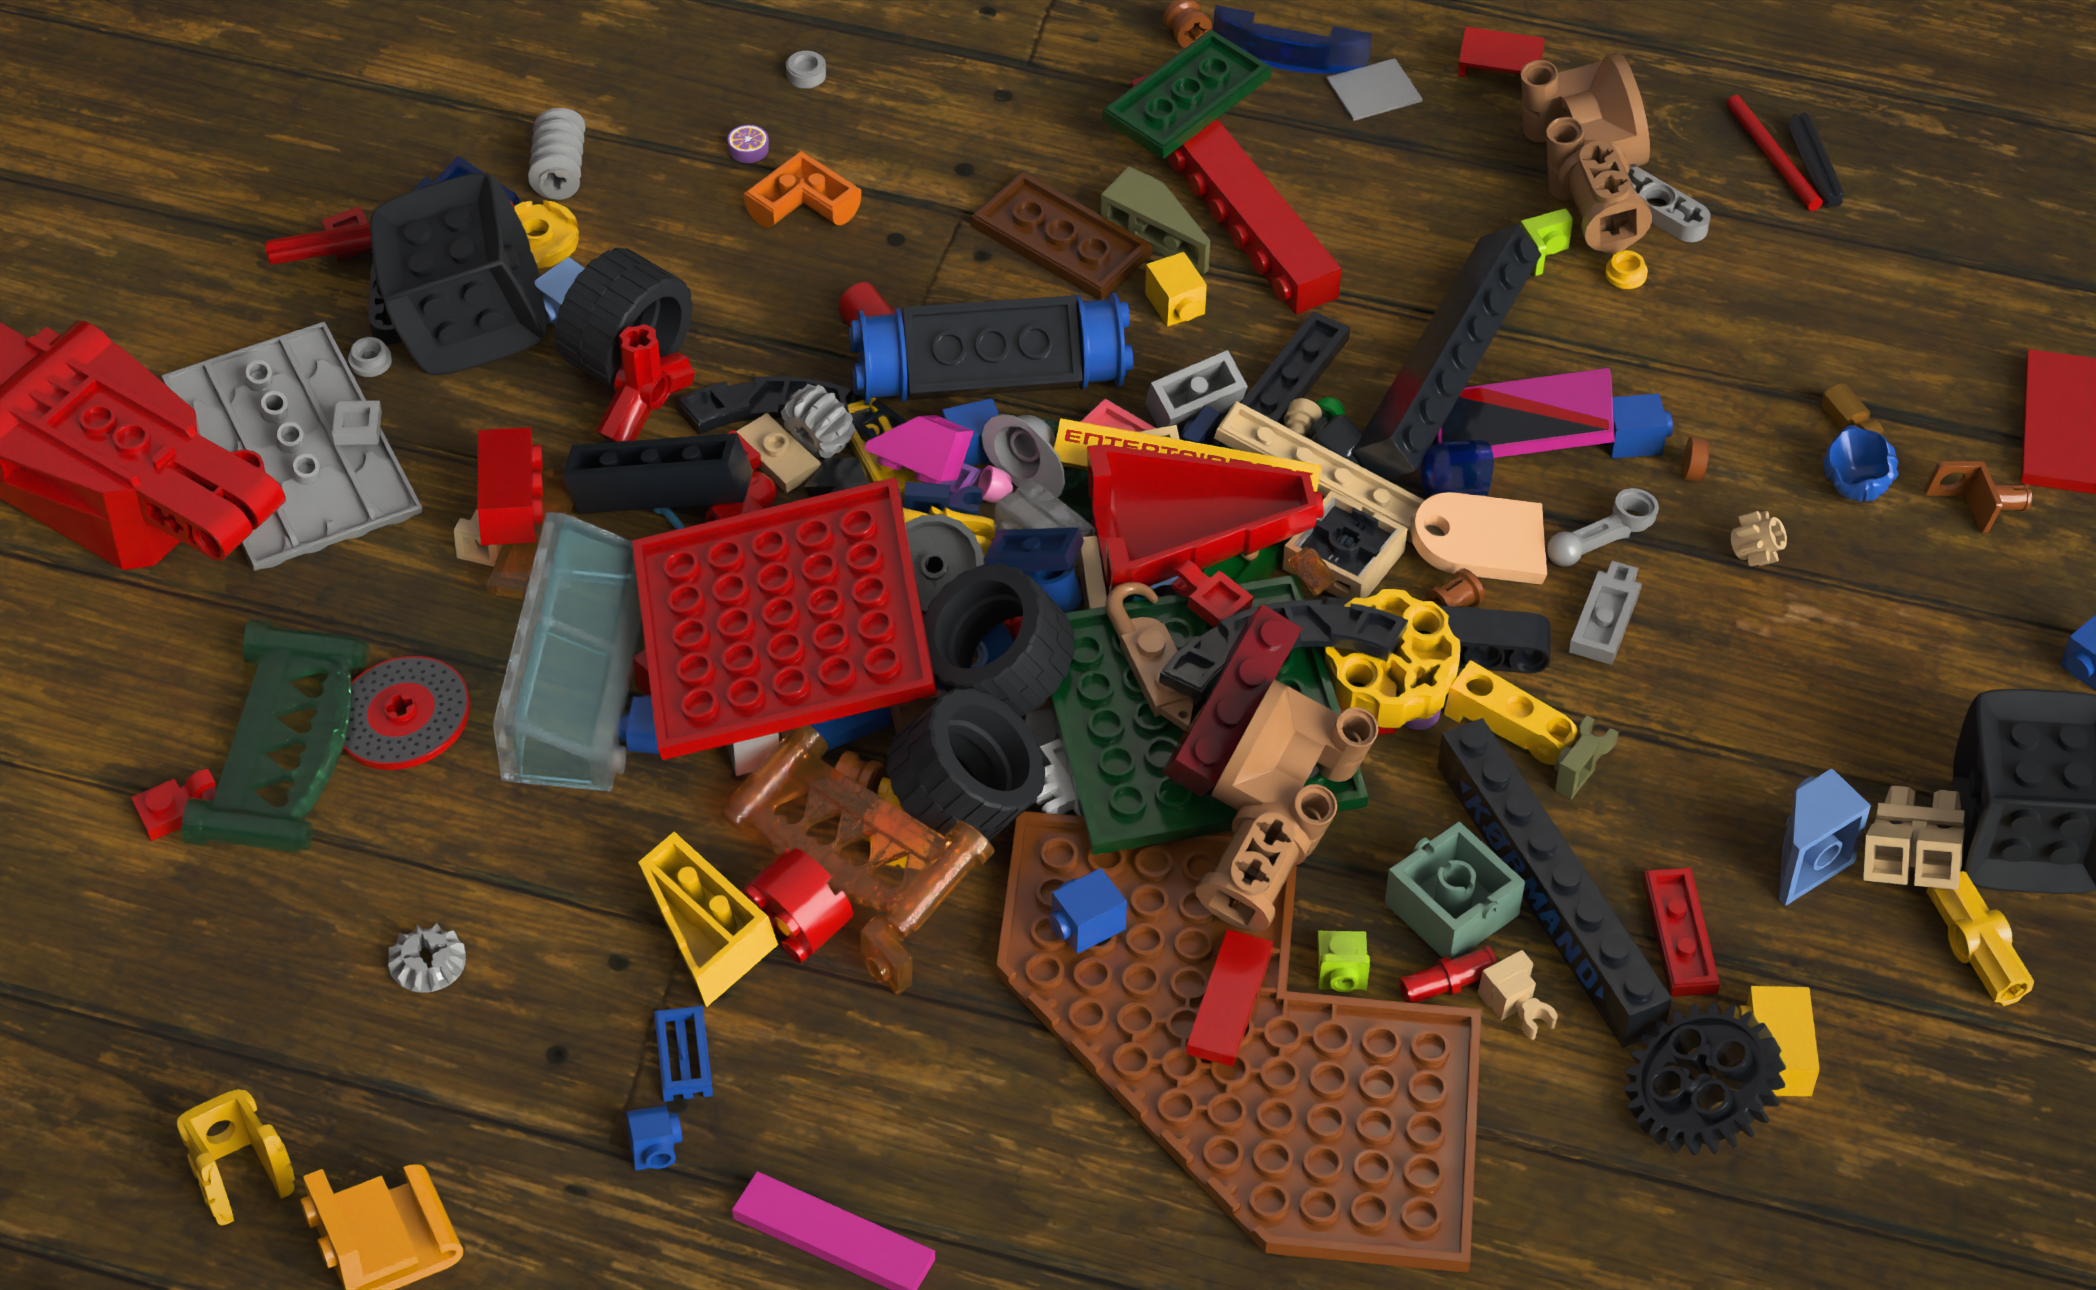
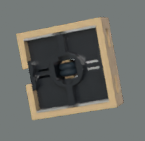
M1330 491L1323 499V518H1317L1314 528L1293 536L1285 545L1283 570L1293 575L1297 574V577L1339 598H1367L1405 552L1407 527L1378 513H1375L1372 517L1362 512V505Z

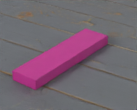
M758 1171L732 1209L734 1220L890 1290H917L935 1261V1250Z

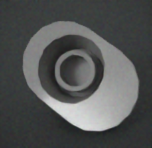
M1000 414L992 417L984 425L982 442L983 449L989 460L997 468L1007 472L1012 482L1026 496L1035 502L1046 504L1054 502L1062 494L1065 484L1064 469L1059 456L1054 450L1056 437L1051 427L1044 420L1033 415L1016 417L1014 415Z

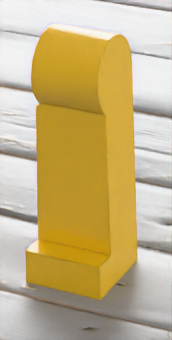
M1472 660L1468 662L1450 686L1443 715L1460 723L1463 717L1472 721L1483 718L1492 732L1525 750L1528 749L1542 763L1555 765L1562 750L1566 746L1571 747L1578 738L1577 727L1567 716Z

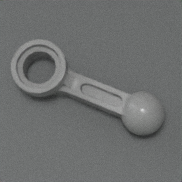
M1630 488L1622 490L1616 496L1611 516L1572 533L1562 531L1553 535L1547 545V553L1550 560L1558 566L1568 567L1578 562L1581 555L1617 539L1629 538L1631 532L1644 531L1656 520L1659 510L1656 498L1641 489ZM1626 510L1637 511L1643 516L1631 515Z

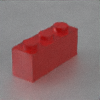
M531 427L478 430L477 510L481 546L535 543V524H544L541 444L533 445Z

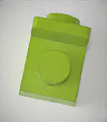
M1566 208L1521 221V228L1541 253V257L1531 272L1533 276L1543 274L1545 255L1569 249L1573 218Z
M1318 931V988L1334 989L1339 992L1367 990L1370 956L1367 955L1366 932Z

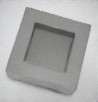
M336 401L332 431L334 445H378L382 416L380 401Z

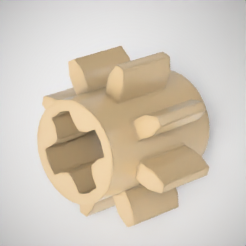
M1755 511L1739 516L1741 526L1734 528L1731 532V544L1736 556L1741 560L1748 559L1749 566H1763L1778 562L1779 558L1776 551L1784 549L1787 544L1786 531L1782 522L1776 517L1769 518L1768 511L1761 513Z

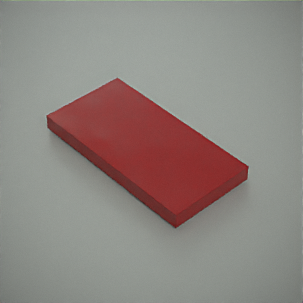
M2028 349L2025 360L2020 483L2096 494V358Z

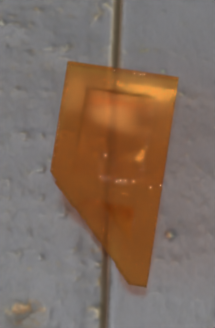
M1306 546L1287 561L1314 597L1337 580V577L1313 548L1309 549Z

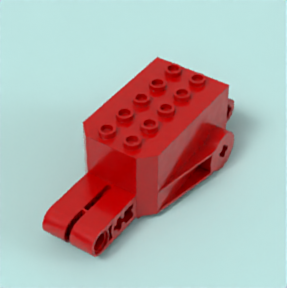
M76 321L62 334L45 327L36 336L32 335L30 338H27L0 322V499L121 570L155 566L181 541L211 559L222 561L252 533V530H256L286 502L283 489L272 476L201 436L196 411L121 346L112 342L95 325L86 321Z

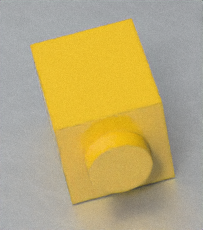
M1185 252L1146 264L1145 294L1167 327L1205 314L1207 284Z

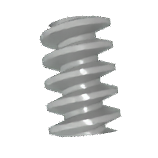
M552 108L542 112L535 120L528 179L533 190L543 197L563 200L574 195L579 189L584 132L586 128L585 120L577 112L566 108Z

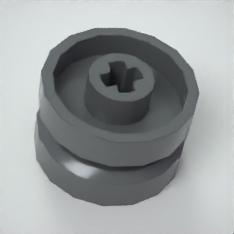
M942 514L921 515L906 522L922 615L926 614L929 608L928 605L940 593L943 586L957 578V575L964 571H970L975 569L976 566L984 565L983 551L975 534L961 521ZM939 563L942 570L935 574L930 573L929 565Z

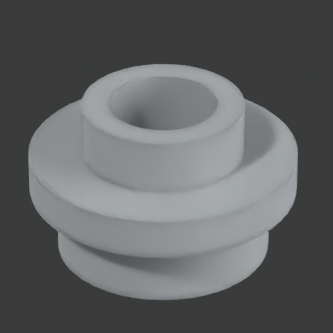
M366 337L353 344L348 356L350 369L355 374L363 377H374L388 370L392 363V356L389 348L383 341L374 337Z

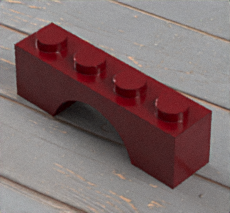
M1264 604L1247 619L1226 657L1227 661L1220 677L1200 711L1180 738L1162 770V774L1200 797L1204 796L1217 784L1256 710L1303 628Z

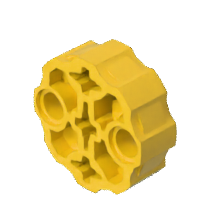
M1382 589L1375 596L1368 598L1355 597L1344 605L1345 607H1350L1351 603L1372 607L1407 619L1408 624L1405 633L1387 662L1353 650L1325 647L1324 660L1340 708L1343 711L1356 707L1365 709L1375 717L1378 727L1400 728L1408 721L1418 718L1429 719L1444 707L1445 697L1449 692L1450 686L1457 678L1460 660V640L1453 635L1448 625L1449 616L1433 601L1423 602L1411 597L1405 590ZM1425 630L1431 634H1421L1417 631ZM1359 682L1363 683L1366 686L1357 687L1351 685L1350 683ZM1397 690L1401 693L1399 697H1396Z

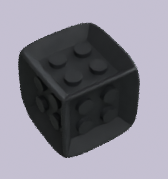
M474 173L444 180L397 196L373 210L370 219V235L378 287L394 328L414 361L425 373L429 375H444L463 371L516 354L544 339L546 332L544 299L542 292L535 286V280L540 277L538 267L531 252L525 229L503 188L489 173Z
M1997 689L1979 693L1972 700L1966 713L1953 761L1951 791H1957L1960 794L1961 810L1965 811L1966 834L1963 865L1960 871H1965L1974 885L1994 890L2050 894H2076L2096 891V695L2082 692L2039 689Z

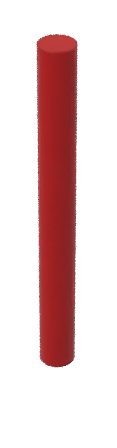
M1739 95L1731 96L1727 100L1726 106L1808 210H1817L1823 203L1820 196Z

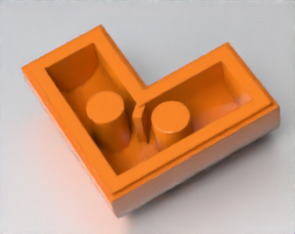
M800 151L744 193V202L748 213L754 221L765 228H771L803 203L837 226L849 222L857 212L861 203V189L803 151Z

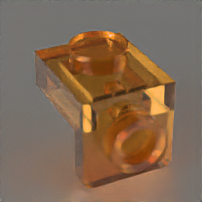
M898 907L884 916L878 915L874 917L861 930V960L866 964L867 970L873 979L878 983H885L896 995L912 986L913 957L899 944L904 940V913Z

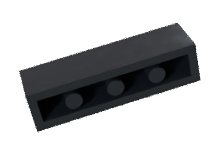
M731 433L572 445L562 479L579 514L743 503L753 469L738 434Z

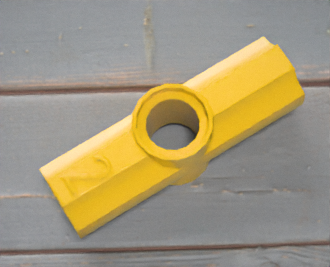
M1960 871L1958 890L1928 887L1927 894L1948 926V939L1955 957L1962 963H1971L1993 1001L2000 1002L2003 1006L2018 1002L2021 997L2031 992L2034 980L2012 947V933L2005 916L1997 909L1989 910L1967 873Z

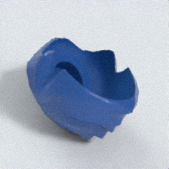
M1855 425L1847 426L1828 446L1825 458L1823 459L1826 480L1831 481L1838 495L1847 500H1856L1857 502L1875 501L1879 496L1884 495L1885 491H1888L1889 486L1892 485V482L1899 475L1896 469L1899 462L1895 449L1888 440L1878 432L1860 429Z

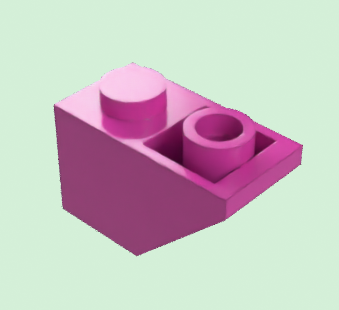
M937 415L918 416L867 441L864 450L878 455L877 462L881 465L896 470H901L904 466L916 471L914 477L924 483L940 484L941 481L958 479L974 430Z

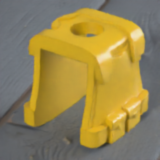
M240 1089L224 1093L186 1111L177 1120L180 1137L184 1146L186 1145L188 1149V1161L195 1178L198 1179L204 1201L217 1223L222 1226L233 1222L234 1217L215 1160L251 1144L280 1198L289 1196L295 1188L293 1184L295 1177L284 1144L272 1125H262L255 1114L257 1107L251 1094L246 1090ZM223 1120L230 1121L228 1128L221 1134L215 1136L206 1135L213 1124Z

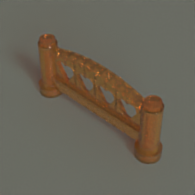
M810 725L781 732L783 739L727 799L724 803L725 808L720 812L722 817L738 831H742L746 826L751 827L753 824L778 855L787 848L790 851L797 848L810 855L831 875L832 878L827 884L834 895H837L842 890L851 902L888 912V915L884 918L885 924L895 934L904 939L910 933H916L974 866L982 867L994 853V849L989 841L968 823L961 820L957 821L945 837L821 760L820 758L827 752L829 747L822 736ZM809 793L804 817L799 823L788 824L785 815H774L775 809L780 804ZM841 814L837 837L833 843L820 845L817 836H806L807 830L812 825ZM874 835L870 858L865 865L855 867L852 865L850 857H839L840 850L846 845ZM907 856L903 881L899 886L887 888L884 879L872 878L874 870L878 867Z

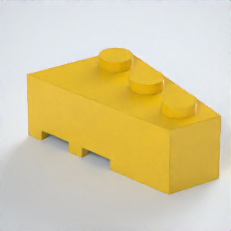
M673 832L638 862L651 895L706 1007L778 945L769 917L677 833Z

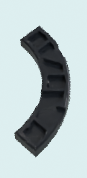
M767 376L754 377V382L729 386L727 382L707 386L676 398L675 405L680 415L698 435H701L727 424L758 419L766 413L772 418H782L781 411L790 400V397L807 384L813 386L820 385L825 388L827 393H834L836 399L840 403L845 404L844 408L848 413L847 405L862 401L863 398L854 395L853 390L825 381L800 377ZM877 400L872 403V406L879 410L875 413L872 412L870 407L850 413L853 417L852 423L860 438L865 442L878 436L873 428L869 429L865 425L874 424L879 427L880 435L884 433L878 422V418L883 415L888 419L892 429L907 422L896 412Z
M1295 600L1265 605L1303 628L1292 648L1311 646L1335 647L1368 654L1386 662L1405 633L1408 624L1407 619L1353 603H1351L1350 607L1321 604L1322 600ZM1259 607L1244 610L1224 618L1218 622L1217 627L1200 637L1195 636L1172 656L1162 669L1159 683L1201 701L1220 677L1227 661L1226 657L1247 619Z

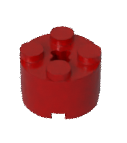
M787 848L748 882L741 892L769 917L774 934L783 940L781 943L783 949L795 962L800 964L806 958L811 957L853 918V909L842 890L836 896L833 894L827 884L832 878L831 875L815 859L800 849L794 848L790 851Z

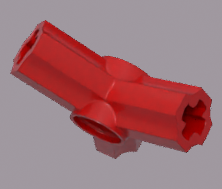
M645 324L635 327L627 326L619 335L622 365L615 377L614 388L616 393L595 431L611 442L635 441L651 411L662 407L670 394L681 391L682 388L691 386L693 383L695 371L689 363V357L675 352L660 358L656 329Z

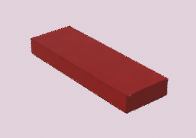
M1691 867L1644 871L1642 881L1670 996L1718 994L1720 982Z
M1227 929L1187 1042V1055L1234 1067L1273 952L1274 941Z

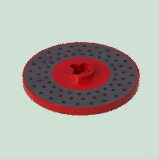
M423 656L394 658L376 664L362 672L345 688L335 706L333 715L334 732L343 751L354 761L364 766L381 770L410 768L428 762L442 754L459 738L470 716L471 699L465 681L450 665L440 660ZM406 709V714L398 716V711Z

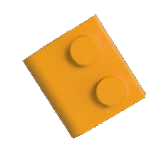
M418 1164L404 1166V1174L408 1183L388 1190L382 1175L335 1194L323 1169L303 1176L307 1197L299 1199L302 1211L309 1227H317L321 1238L317 1239V1243L327 1268L334 1266L344 1290H395L447 1269L462 1258L463 1247L424 1166Z

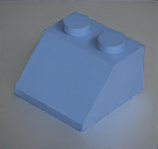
M1832 768L1817 778L1813 776L1808 777L1794 791V802L1791 814L1786 822L1787 830L1782 846L1779 900L1785 906L1856 861L1871 805Z

